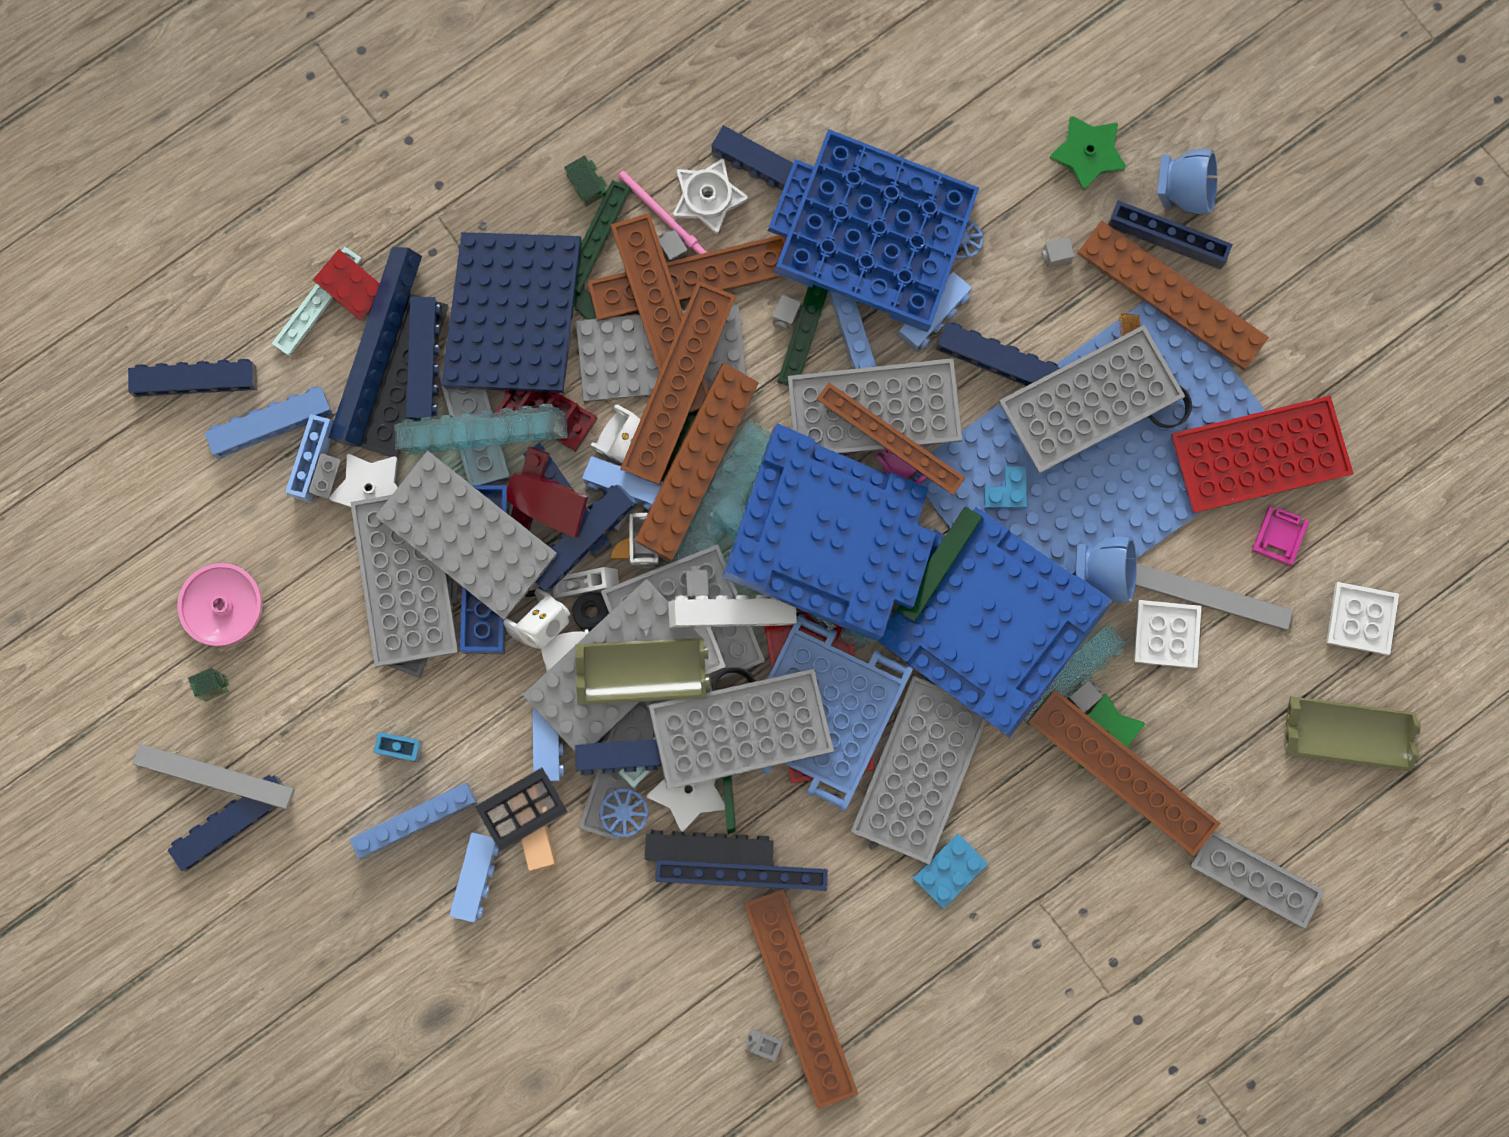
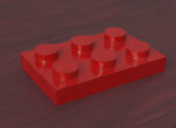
M340 249L336 251L312 279L314 283L359 321L372 307L380 284Z

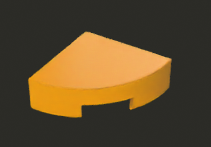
M630 538L623 539L617 543L612 551L611 560L630 559Z

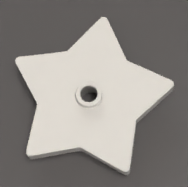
M724 159L699 171L677 169V176L683 194L673 213L674 218L699 219L717 235L726 213L748 201L747 195L729 183Z
M348 454L346 479L330 495L329 499L332 502L351 508L350 502L392 495L398 488L395 484L398 464L397 457L370 463ZM368 486H373L371 491H366Z
M664 779L647 795V798L671 809L682 832L687 829L700 813L725 810L724 802L714 786L716 779L691 784L690 786L693 788V791L689 794L684 791L686 786L667 790Z

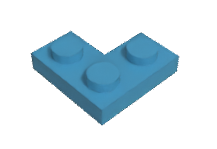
M1005 466V487H985L984 507L985 509H1026V466Z

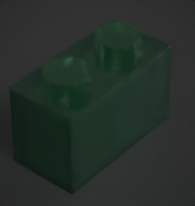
M585 155L564 167L566 176L585 207L605 196L607 184L602 176H597L595 172L597 168L592 160L588 161Z
M213 668L188 677L194 696L205 702L229 692L227 688L229 681L226 675Z

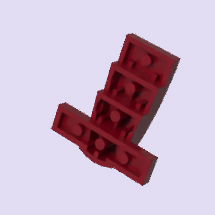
M505 390L503 401L490 419L492 423L509 432L521 414L543 432L576 452L598 420V417L581 408L572 400L560 395V393Z
M533 446L528 447L522 472L514 473L507 485V501L513 505L511 517L529 531L532 521L535 519L569 536L578 537L588 496L574 492V489L560 485L558 481L544 478L550 453Z

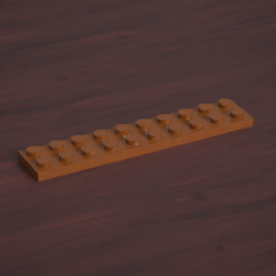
M647 213L611 224V229L658 372L660 373L683 318V312L651 215ZM704 377L689 413L699 410L708 392Z
M1102 220L1077 253L1243 371L1247 369L1269 338Z
M778 235L666 262L679 302L690 300L697 281L727 291L783 277L775 274L774 270L786 238ZM626 272L587 281L597 321L639 312Z
M697 281L620 468L621 471L656 485L660 484L736 299L735 295Z
M726 363L721 364L634 542L668 561L673 560L759 382Z
M1055 689L1028 720L1029 724L1191 855H1196L1221 824Z
M784 889L744 903L817 1108L820 1109L857 1095L858 1091Z

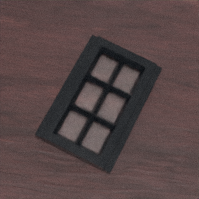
M543 767L475 806L500 852L568 812Z

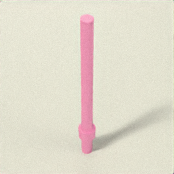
M624 171L620 172L618 177L672 230H676L689 249H693L698 255L707 253L698 244V240L693 235L690 236Z

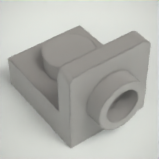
M752 1029L746 1039L745 1049L775 1061L783 1041Z

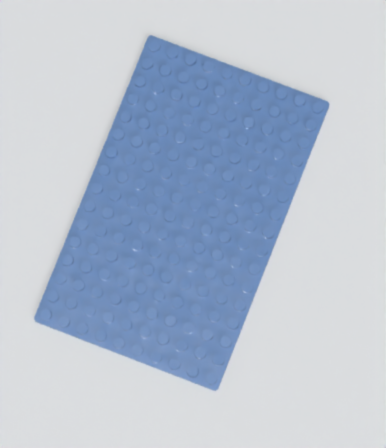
M1144 301L1062 359L1057 365L1059 368H1062L1145 325L1177 383L1191 397L1192 411L1184 423L1173 428H1162L1155 425L1147 417L1038 474L999 404L961 431L962 442L944 443L931 452L932 455L965 477L964 482L956 493L951 495L928 478L920 485L928 488L927 499L949 528L952 527L964 507L972 511L977 507L1007 527L1017 537L1076 576L1078 544H1086L1089 548H1092L1109 537H1133L1136 558L1126 559L1136 560L1201 513H1192L1170 436L1172 433L1263 412L1265 409L1222 355ZM1183 399L1152 414V416L1162 424H1177L1185 413ZM1005 466H1026V509H985L984 507L985 487H1005ZM916 471L911 477L916 481L923 474Z

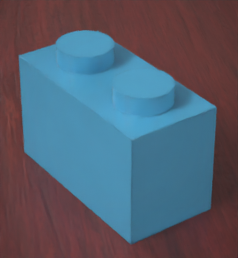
M378 732L373 753L419 763L423 742L417 739Z

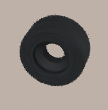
M593 592L579 596L572 608L573 618L577 625L589 631L609 614L603 596ZM590 606L596 607L598 611L597 615L592 618L588 617L585 613L586 609Z

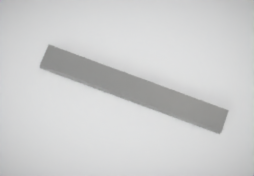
M1137 564L1136 586L1282 630H1288L1292 609Z
M142 744L139 745L132 763L135 766L285 810L289 809L295 793V789Z

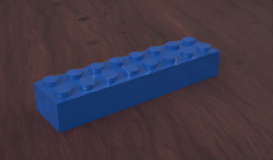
M472 485L509 515V502L507 501L506 493L507 485ZM462 586L460 651L463 654H505L506 628L503 624L504 619Z

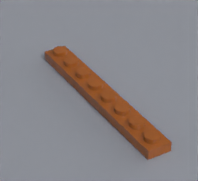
M828 382L817 397V401L951 495H954L964 482L965 477L831 383Z

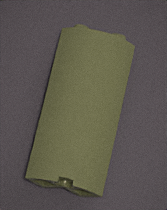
M703 638L575 644L578 705L706 698V689H710V676H705V659H709L708 646H704Z
M1290 696L1285 721L1288 722L1287 732H1285L1284 736L1286 755L1412 771L1414 763L1418 762L1419 752L1416 751L1414 740L1416 734L1420 733L1421 723L1418 722L1416 713Z

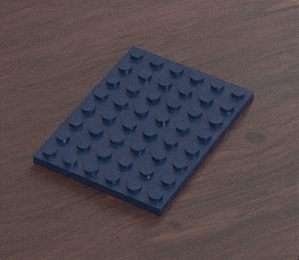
M461 232L441 383L443 388L564 393L582 242L580 236Z

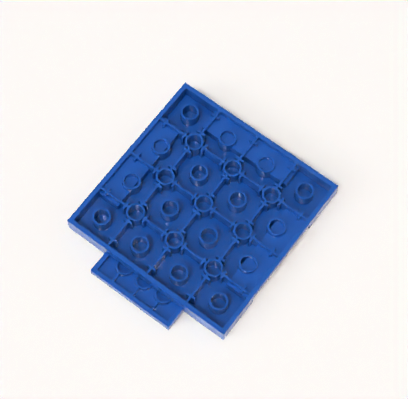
M828 129L814 166L796 159L794 160L769 225V232L787 238L774 273L811 288L813 285L827 289L889 313V318L928 332L934 320L979 187Z
M777 423L771 431L722 577L878 641L884 635L893 602L911 609L916 601L936 532L917 525L928 488L892 472L885 474L815 444V439Z
M975 507L973 511L983 516V520L916 623L896 610L887 622L883 637L877 642L1010 738L1112 605L1111 598L1055 563L1010 532L1007 527ZM935 528L933 531L936 532L927 563L945 537L944 534Z

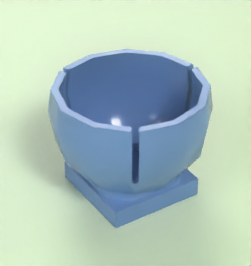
M1203 148L1189 150L1175 160H1172L1170 155L1161 156L1157 194L1164 208H1173V203H1175L1188 213L1199 215L1212 214L1215 207L1218 178H1207V176H1218L1215 151Z
M1109 537L1092 548H1089L1086 544L1077 545L1076 575L1111 598V601L1114 603L1131 602L1134 597L1137 560L1126 559L1136 558L1133 537Z

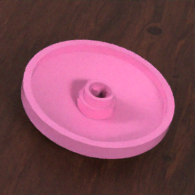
M227 563L210 564L194 572L184 583L178 597V616L183 628L195 640L213 647L230 646L245 639L257 626L263 609L261 590L254 578L242 568Z

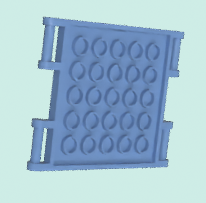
M799 613L797 623L793 625L768 679L814 669L834 752L783 764L814 778L806 794L810 796L815 795L840 807L839 810L845 812L913 667L909 665L906 667L881 655V652L877 650L874 651L869 664L831 646L837 634L836 630H829ZM800 626L826 637L825 643L799 631ZM876 662L903 674L902 678L899 679L874 667ZM772 766L761 769L763 773L768 775ZM819 781L845 793L844 800L818 788Z

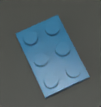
M956 834L931 860L930 864H927L913 879L944 909L988 863L959 834Z

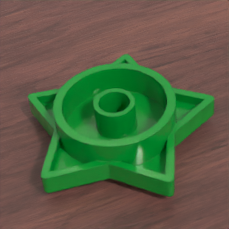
M1070 116L1067 140L1050 155V160L1069 168L1074 173L1082 190H1086L1103 173L1124 171L1126 165L1114 147L1118 123L1093 127L1074 116Z
M1107 694L1102 695V698L1098 700L1090 714L1087 715L1129 750L1130 743L1145 725L1142 721L1120 715ZM1078 765L1079 769H1084L1083 766Z

